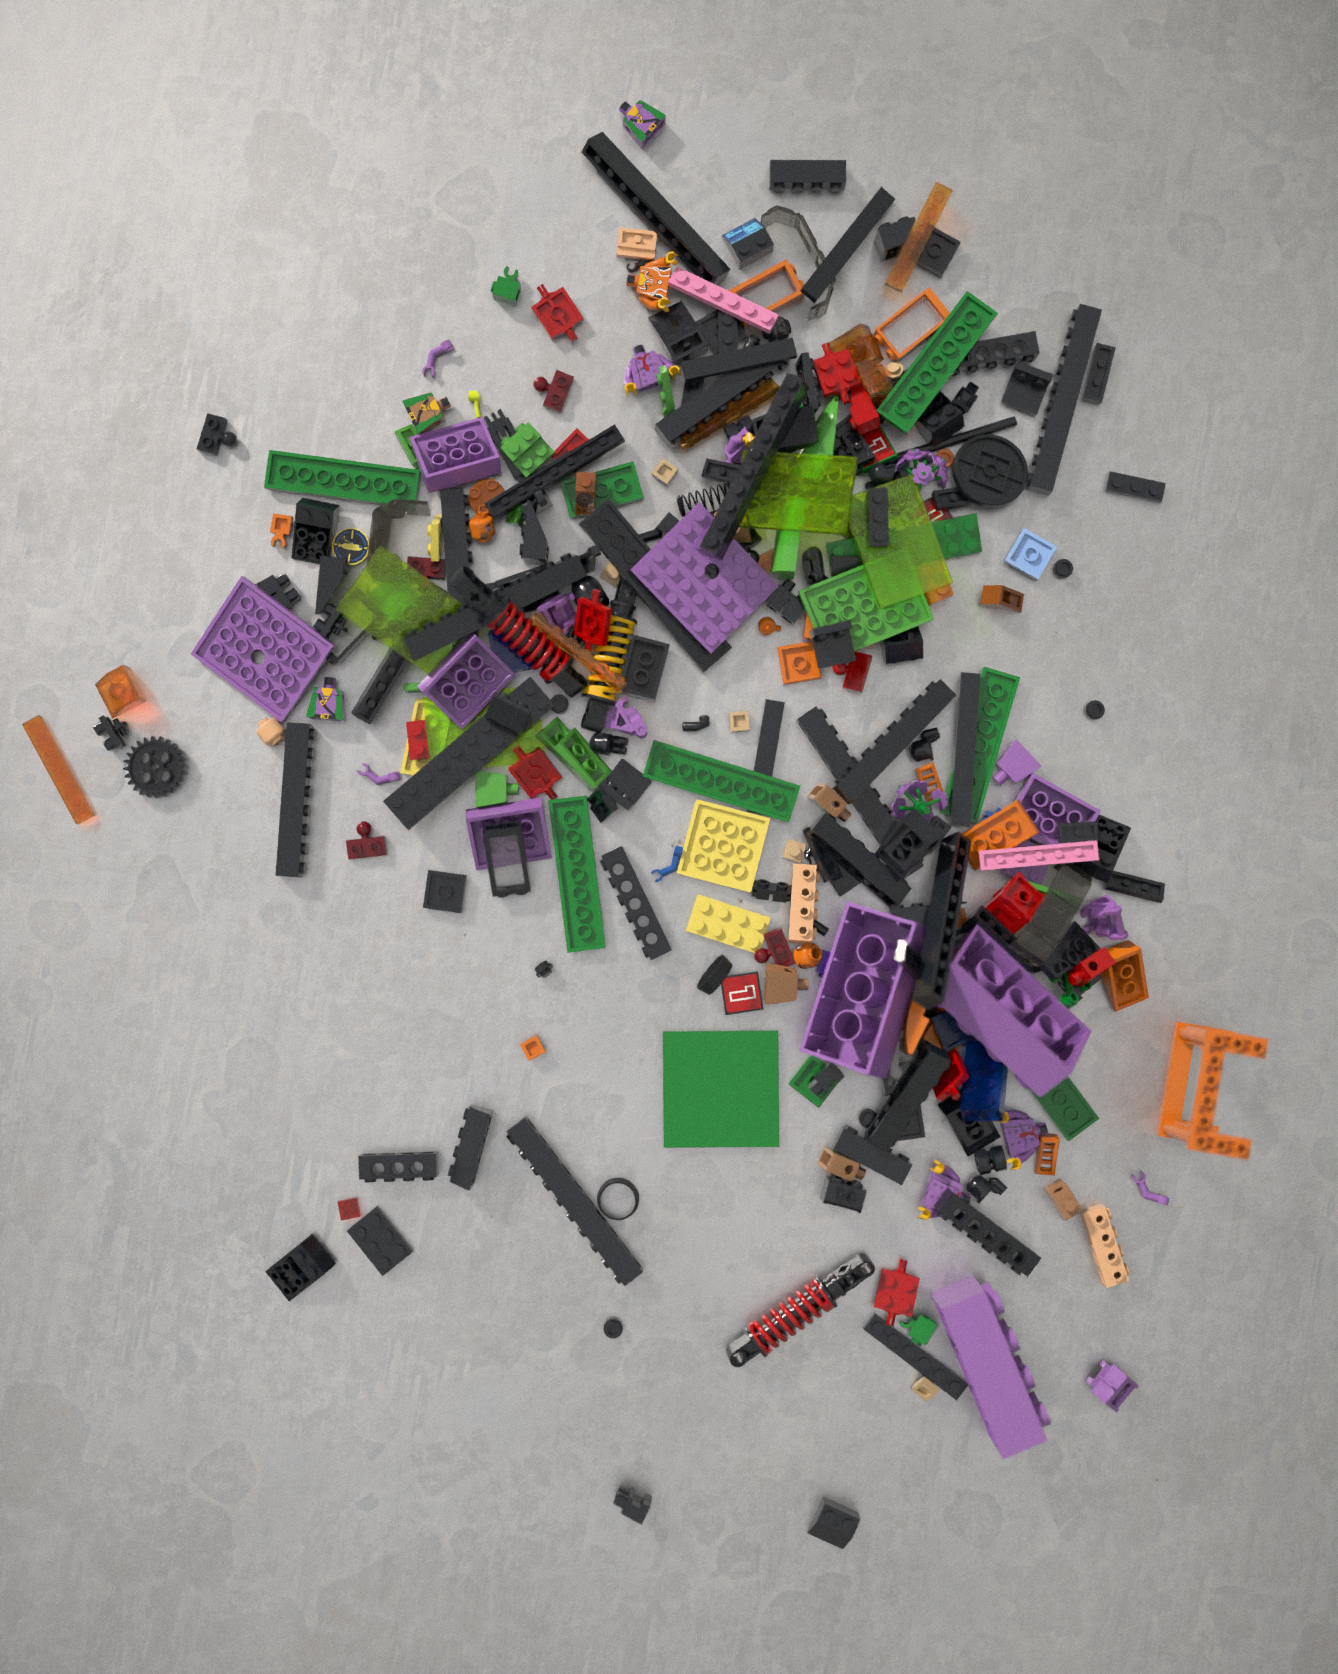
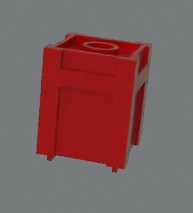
M1020 872L993 894V899L985 906L1013 935L1033 918L1034 913L1048 899V897L1033 887Z

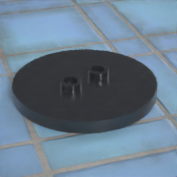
M983 434L967 440L960 447L953 460L952 473L958 490L966 499L981 507L999 508L1012 503L1023 492L1027 484L1028 466L1024 455L1014 443L998 435Z

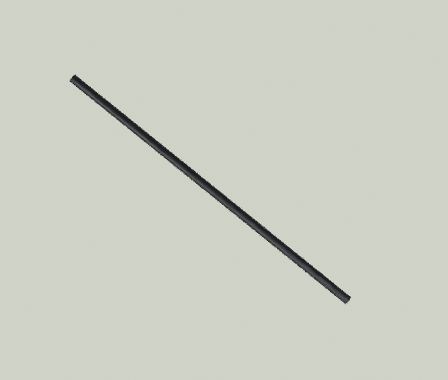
M1013 416L950 436L936 447L927 443L898 452V458L883 465L896 464L909 450L919 449V451L934 452L965 442L978 435L991 434L1016 426L1017 420ZM854 466L822 476L819 481L832 484L863 473L860 468ZM768 493L764 496L755 497L748 510L781 500L784 495ZM718 509L711 511L709 513L714 517V513L718 511ZM655 529L639 534L644 542L663 537Z

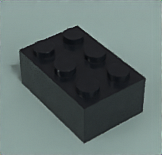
M632 634L618 693L656 702L670 644Z

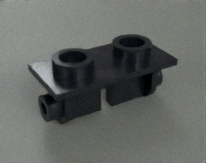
M764 879L754 880L752 896L755 899L769 900V895L773 894L772 901L790 902L792 885H788L785 882L771 883Z

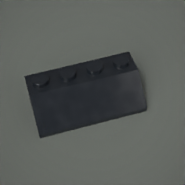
M472 1104L469 1109H465L463 1120L466 1121L464 1128L460 1127L458 1138L461 1140L459 1146H455L453 1157L456 1159L454 1165H450L448 1176H451L449 1182L469 1191L474 1186L494 1110Z

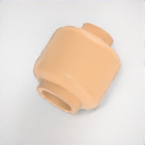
M264 718L258 723L259 728L256 733L265 745H272L274 747L285 739L286 731L277 719L271 718L268 720V718Z

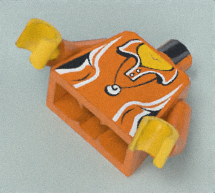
M670 251L665 257L641 266L639 276L628 274L626 286L637 288L636 297L649 310L662 309L664 312L669 311L666 307V304H671V301L667 299L668 281L671 278V266L669 265H678V261L673 260L678 254Z

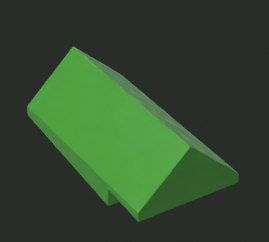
M558 716L535 735L589 790L597 788L612 771L601 757L590 749L589 743L575 727L569 731Z

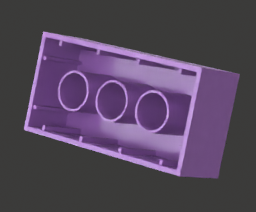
M847 901L799 1051L866 1075L887 1079L916 983L895 961L894 951L898 947L899 941H905L921 956L926 926Z
M978 924L954 944L944 1004L937 1007L945 1008L957 1020L958 1026L964 1033L974 1035L986 1047L988 1055L993 1060L1004 1063L1015 1074L1017 1082L1022 1087L1031 1089L1039 1097L1043 1096L1072 1074L1092 1031Z
M972 1275L930 1293L988 1435L1002 1459L1046 1442L1047 1438L1042 1428L1050 1425L1051 1421L1042 1401L1039 1402L1035 1392H1027V1390L1036 1387L1027 1365L1023 1364L1019 1355L1013 1357L1011 1354L1020 1350V1346L1013 1330L1007 1326L1004 1318L1000 1320L996 1318L997 1315L1005 1313L996 1290H992L989 1282L980 1285Z

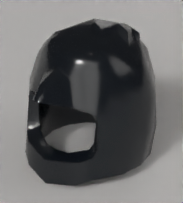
M585 576L572 583L571 591L574 593L575 599L573 600L576 606L578 605V598L585 597L591 600L592 590L598 589L601 591L599 598H603L600 603L608 607L609 598L601 584L593 576Z

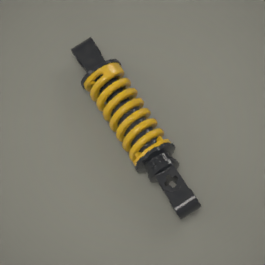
M619 575L614 600L610 601L612 614L607 646H595L594 652L597 655L591 659L595 665L589 667V672L592 675L586 678L590 685L584 688L581 694L582 698L588 700L582 717L581 728L601 733L607 707L615 706L616 704L615 695H609V693L618 694L619 692L618 689L611 687L612 683L620 684V679L615 678L614 673L622 675L623 669H620L619 665H625L626 660L621 657L622 654L627 655L628 649H624L625 644L630 645L631 642L630 639H627V634H634L633 628L637 625V620L632 618L633 612L636 611L634 603L637 594L621 575ZM626 589H627V593H629V596H627V597H626V593L623 592V591L626 590Z

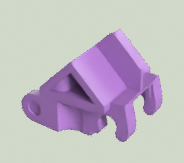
M559 593L543 600L539 605L540 607L537 608L538 613H541L548 627L551 640L558 639L568 633V629L575 625L576 612L570 603V600L575 599L574 593H568L563 596Z
M623 697L615 704V707L608 710L605 727L628 735L636 734L638 738L644 739L647 736V727L636 708H633V706L629 709L623 708L624 705L629 703L628 698Z
M1108 895L1091 901L1089 905H1085L1080 910L1081 918H1085L1088 915L1089 923L1084 928L1085 932L1089 935L1091 931L1095 930L1098 937H1107L1110 940L1127 939L1128 932L1124 928L1121 916L1122 907L1116 905V902Z
M1102 1360L1100 1363L1102 1370L1095 1378L1089 1376L1086 1381L1093 1387L1091 1391L1117 1413L1119 1406L1139 1385L1114 1364L1110 1366Z

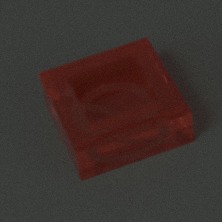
M357 1197L337 1202L341 1221L361 1216Z

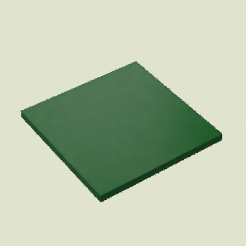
M778 1030L663 1031L664 1148L779 1147Z

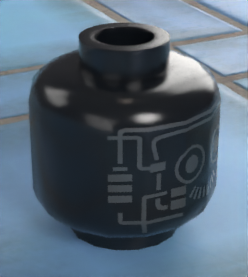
M779 316L771 333L762 331V336L769 343L777 338L779 340L788 339L789 334H791V325L787 319Z

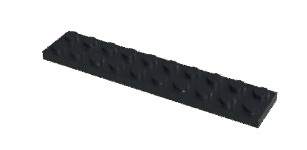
M607 499L579 523L580 527L595 545L601 544L602 553L702 673L732 648L724 640L709 654L630 571L651 549L610 499Z
M531 677L509 694L511 701L515 703L521 701L528 705L531 716L521 735L555 707V704ZM484 715L383 800V802L409 831L520 736L489 721Z

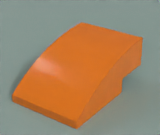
M913 997L902 1028L903 1052L906 1055H912L929 1021L928 1018L923 1016L926 1009L914 1002Z

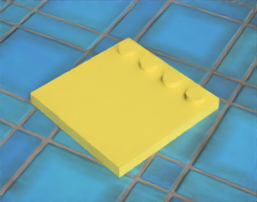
M696 799L677 874L751 893L770 818Z

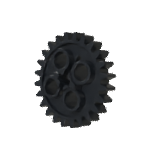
M151 736V741L144 737V743L136 741L138 747L131 746L133 753H126L130 759L123 761L128 764V767H124L123 770L129 772L124 777L131 778L128 785L135 784L133 790L138 791L140 789V795H144L147 792V797L149 798L153 794L155 798H159L160 793L163 797H167V791L173 794V787L180 788L177 782H184L181 775L187 774L185 771H182V768L187 767V764L182 763L186 757L179 756L182 750H175L177 744L173 743L170 745L171 740L166 739L164 742V737L161 736L158 740L155 736ZM166 752L168 759L162 762L161 755ZM147 753L149 760L143 763L142 756ZM157 764L158 768L152 770V766ZM167 771L169 778L163 781L162 774ZM148 772L150 779L144 782L143 775Z

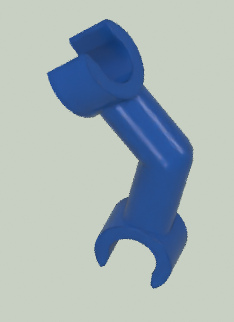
M675 846L670 866L661 870L655 869L651 872V874L659 872L661 875L655 882L661 881L664 876L678 870L683 847Z

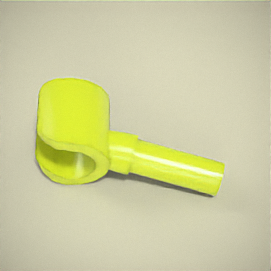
M470 390L468 400L474 402L476 418L481 417L479 408L480 394L477 391Z

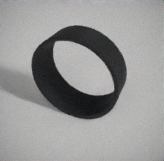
M723 954L720 955L702 975L697 988L708 995L712 994L728 976L733 964Z
M612 1178L606 1181L598 1191V1207L609 1219L624 1220L630 1217L639 1205L638 1190L627 1179ZM612 1184H624L634 1193L635 1206L626 1217H610L601 1207V1195Z

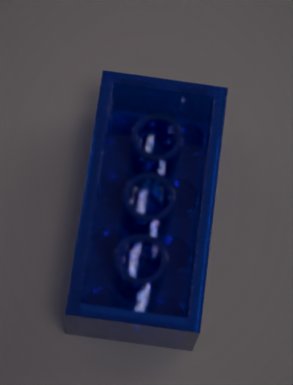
M980 1041L966 1042L964 1065L969 1078L962 1084L960 1102L962 1117L964 1121H1003L1008 1067L1002 1062L993 1060L988 1055L986 1047Z

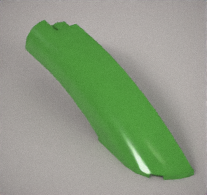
M834 395L816 420L819 442L800 450L790 475L819 481L824 471L830 469L839 395ZM783 496L776 528L771 572L778 574V578L794 579L800 531L810 500L794 496Z

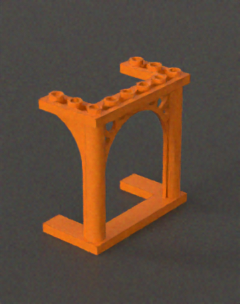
M1176 1021L1157 1135L1177 1139L1187 1144L1186 1149L1249 1160L1252 1140L1219 1134V1127L1213 1126L1225 1052L1265 1059L1269 1039ZM1196 1045L1201 1049L1202 1055L1191 1121L1181 1120L1193 1046Z

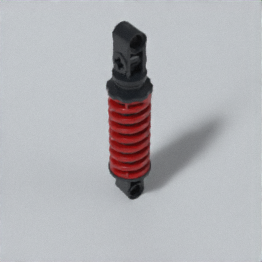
M463 566L449 579L451 586L467 599L479 614L482 613L485 617L483 625L492 631L495 629L494 633L496 635L503 633L502 641L507 642L510 640L509 648L511 649L518 647V656L527 654L524 658L525 663H530L535 659V662L532 664L533 670H537L541 666L543 667L539 676L544 679L546 684L554 681L571 698H574L588 686L584 676L570 665L572 657L564 653L559 646H554V641L547 639V635L544 632H540L537 625H532V620L525 618L522 611H517V606L510 601L509 597L500 599L497 592L488 588L466 566Z
M859 1253L834 1272H829L825 1278L821 1279L815 1276L809 1282L812 1287L808 1284L804 1285L805 1292L803 1294L800 1290L795 1291L797 1298L793 1299L791 1296H788V1304L786 1306L783 1302L778 1303L779 1314L774 1308H771L770 1314L773 1317L771 1320L766 1314L761 1315L764 1325L761 1326L757 1320L748 1325L746 1324L744 1327L747 1333L730 1343L726 1348V1354L731 1365L741 1367L759 1353L766 1358L773 1351L770 1345L778 1348L780 1346L779 1339L782 1342L788 1341L787 1333L795 1336L797 1334L796 1327L799 1330H804V1322L808 1324L814 1322L813 1315L816 1318H821L822 1309L825 1312H829L833 1308H837V1298H840V1296L844 1297L846 1292L858 1286L859 1283L872 1276L875 1272V1265L869 1256L865 1253Z

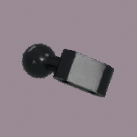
M816 546L807 548L802 555L806 581L814 585L829 579L825 575L821 550ZM811 552L812 555H816L814 560H812V557H808ZM814 571L815 574H819L817 579H815V576H811Z

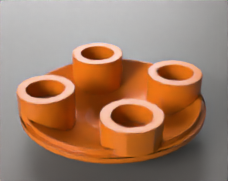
M494 479L480 480L469 490V504L475 513L484 512L486 515L491 516L484 503L505 490Z

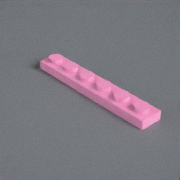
M676 267L668 281V286L769 334L779 318L778 314L679 267Z
M1097 841L979 851L980 871L1099 860Z

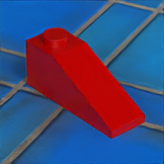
M861 383V386L851 390V419H849L851 428L853 430L856 429L859 436L880 427L879 415Z

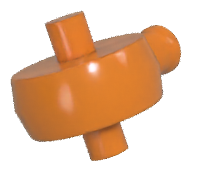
M763 617L758 622V629L764 635H769L774 630L781 631V626L776 625L771 617Z

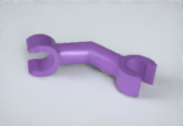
M449 339L429 351L427 365L422 370L424 377L426 376V371L430 369L432 370L431 376L434 378L436 375L434 369L436 356L454 349Z
M362 763V765L366 767V772L362 773L357 770L359 775L366 776L377 785L401 779L397 771L379 777L365 763Z
M1141 1171V1180H1136L1135 1175L1132 1174V1179L1138 1184L1143 1198L1168 1206V1197L1149 1192L1145 1183L1146 1175L1144 1172Z

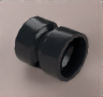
M749 415L738 419L737 424L732 422L723 427L728 441L731 436L737 435L744 427L755 436L753 422Z
M1001 1145L990 1147L988 1151L985 1148L974 1150V1158L979 1175L989 1174L992 1170L996 1172L1007 1170L1006 1158Z

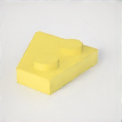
M435 514L431 525H428L427 533L428 536H431V543H428V555H431V561H439L441 558L442 514Z

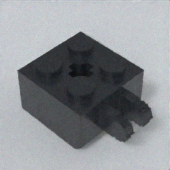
M831 1174V1177H825L820 1199L824 1204H831L861 1213L867 1190L858 1180L853 1179V1181L848 1182L842 1179V1177Z

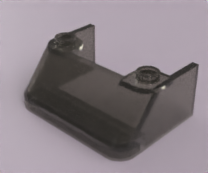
M395 499L374 509L366 564V573L371 580L423 584L420 570L401 569L402 562L400 557L396 554L388 553L392 518L399 519L406 514L431 516L428 501Z

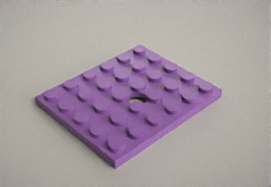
M698 502L630 571L711 654L779 586L734 538L722 561L703 552L699 546L714 517ZM708 564H715L719 569V574L715 579H709L705 575V567Z
M241 576L191 652V655L280 722H284L336 644L328 638L321 636L316 629L245 576ZM257 649L261 650L265 655V660L260 665L253 662L252 653Z

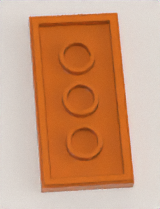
M1018 799L962 833V835L972 841L968 861L974 870L980 868L979 851L1014 848L1038 834L1039 830Z

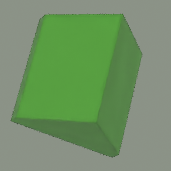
M522 505L508 513L506 523L521 528L524 523Z

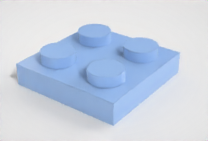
M1023 528L1004 562L1037 581L1057 546Z

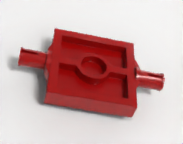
M541 284L537 287V290L542 298L531 307L532 311L551 340L562 334H567L571 342H575L578 337L573 328L584 321L583 316L564 287L555 292L548 293L544 284Z
M827 342L822 344L825 355L813 360L814 371L824 397L840 395L843 404L846 405V403L851 402L847 392L861 386V381L849 349L832 352Z
M598 589L592 590L591 600L585 597L578 598L574 635L585 641L584 653L592 654L593 644L603 647L607 646L612 608L604 606L599 602L601 591Z
M517 746V749L515 747L513 752H515L519 760L510 766L508 770L530 799H533L538 794L545 792L550 800L556 799L558 795L553 791L552 786L562 778V775L539 746L527 754L523 752L520 746Z
M954 1048L948 1052L951 1060L949 1068L942 1073L938 1084L932 1088L936 1099L941 1102L950 1095L953 1100H958V1097L960 1098L958 1087L969 1078L961 1056Z
M900 1259L898 1270L882 1269L874 1308L882 1309L888 1313L886 1325L890 1324V1319L892 1318L890 1326L893 1327L896 1315L912 1317L920 1278L910 1276L905 1272L908 1261L904 1260L902 1267L903 1259Z

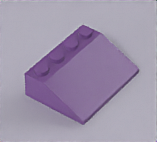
M482 417L409 437L428 493L502 473L500 456Z
M474 633L465 636L417 687L457 726L463 729L487 705L494 693H498L516 674Z
M1034 773L1028 775L1016 800L1019 799L1039 830V833L1031 837V839L1042 845L1064 844L1058 843L1057 824L1096 821L1101 810Z
M542 797L466 809V824L476 870L488 868L482 835L483 825L521 821L527 861L552 858ZM517 835L489 838L494 867L521 863Z

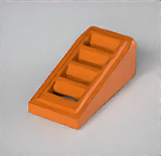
M933 762L914 769L916 777L920 782L933 777L934 781L928 782L927 787L934 784L937 786V788L923 793L927 803L934 800L929 795L939 788L941 792H944ZM928 770L931 771L930 774L925 775V776H922V774H921V773H923V772H925V771H928Z
M1048 1133L1038 1136L1040 1145L1036 1148L1035 1174L1055 1176L1060 1139L1057 1134ZM1043 1149H1052L1051 1152L1043 1151ZM1042 1157H1051V1160L1042 1159ZM1041 1164H1048L1050 1168L1041 1167Z

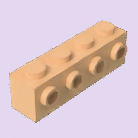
M793 864L788 943L812 944V939H816L817 928H813V920H817L818 909H814V901H818L819 890H815L816 882L819 883L820 872L816 871L817 865Z
M1098 1204L1082 1209L1083 1211L1080 1212L1081 1219L1102 1285L1109 1288L1128 1282L1127 1275H1130L1127 1264H1123L1122 1261L1124 1253L1121 1246L1117 1245L1115 1238L1118 1235L1115 1227L1111 1226L1109 1219H1112L1109 1208Z

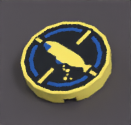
M345 528L339 531L332 542L334 556L346 558L349 566L361 564L368 558L371 550L370 541L366 534L356 528Z

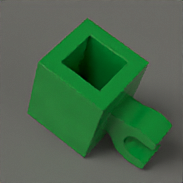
M506 266L504 269L505 278L498 276L497 281L492 283L491 292H493L494 300L516 307L521 292V284L516 282L519 272L516 269L513 275H509V267Z
M921 1314L917 1320L913 1315L912 1317L907 1316L910 1320L908 1324L900 1321L899 1324L903 1328L912 1327L908 1335L912 1337L911 1341L918 1346L922 1344L924 1346L927 1345L939 1324L924 1314Z

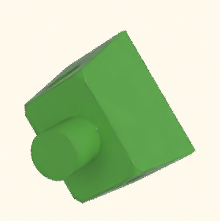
M479 771L475 774L476 807L508 803V795H519V783H508L507 775Z

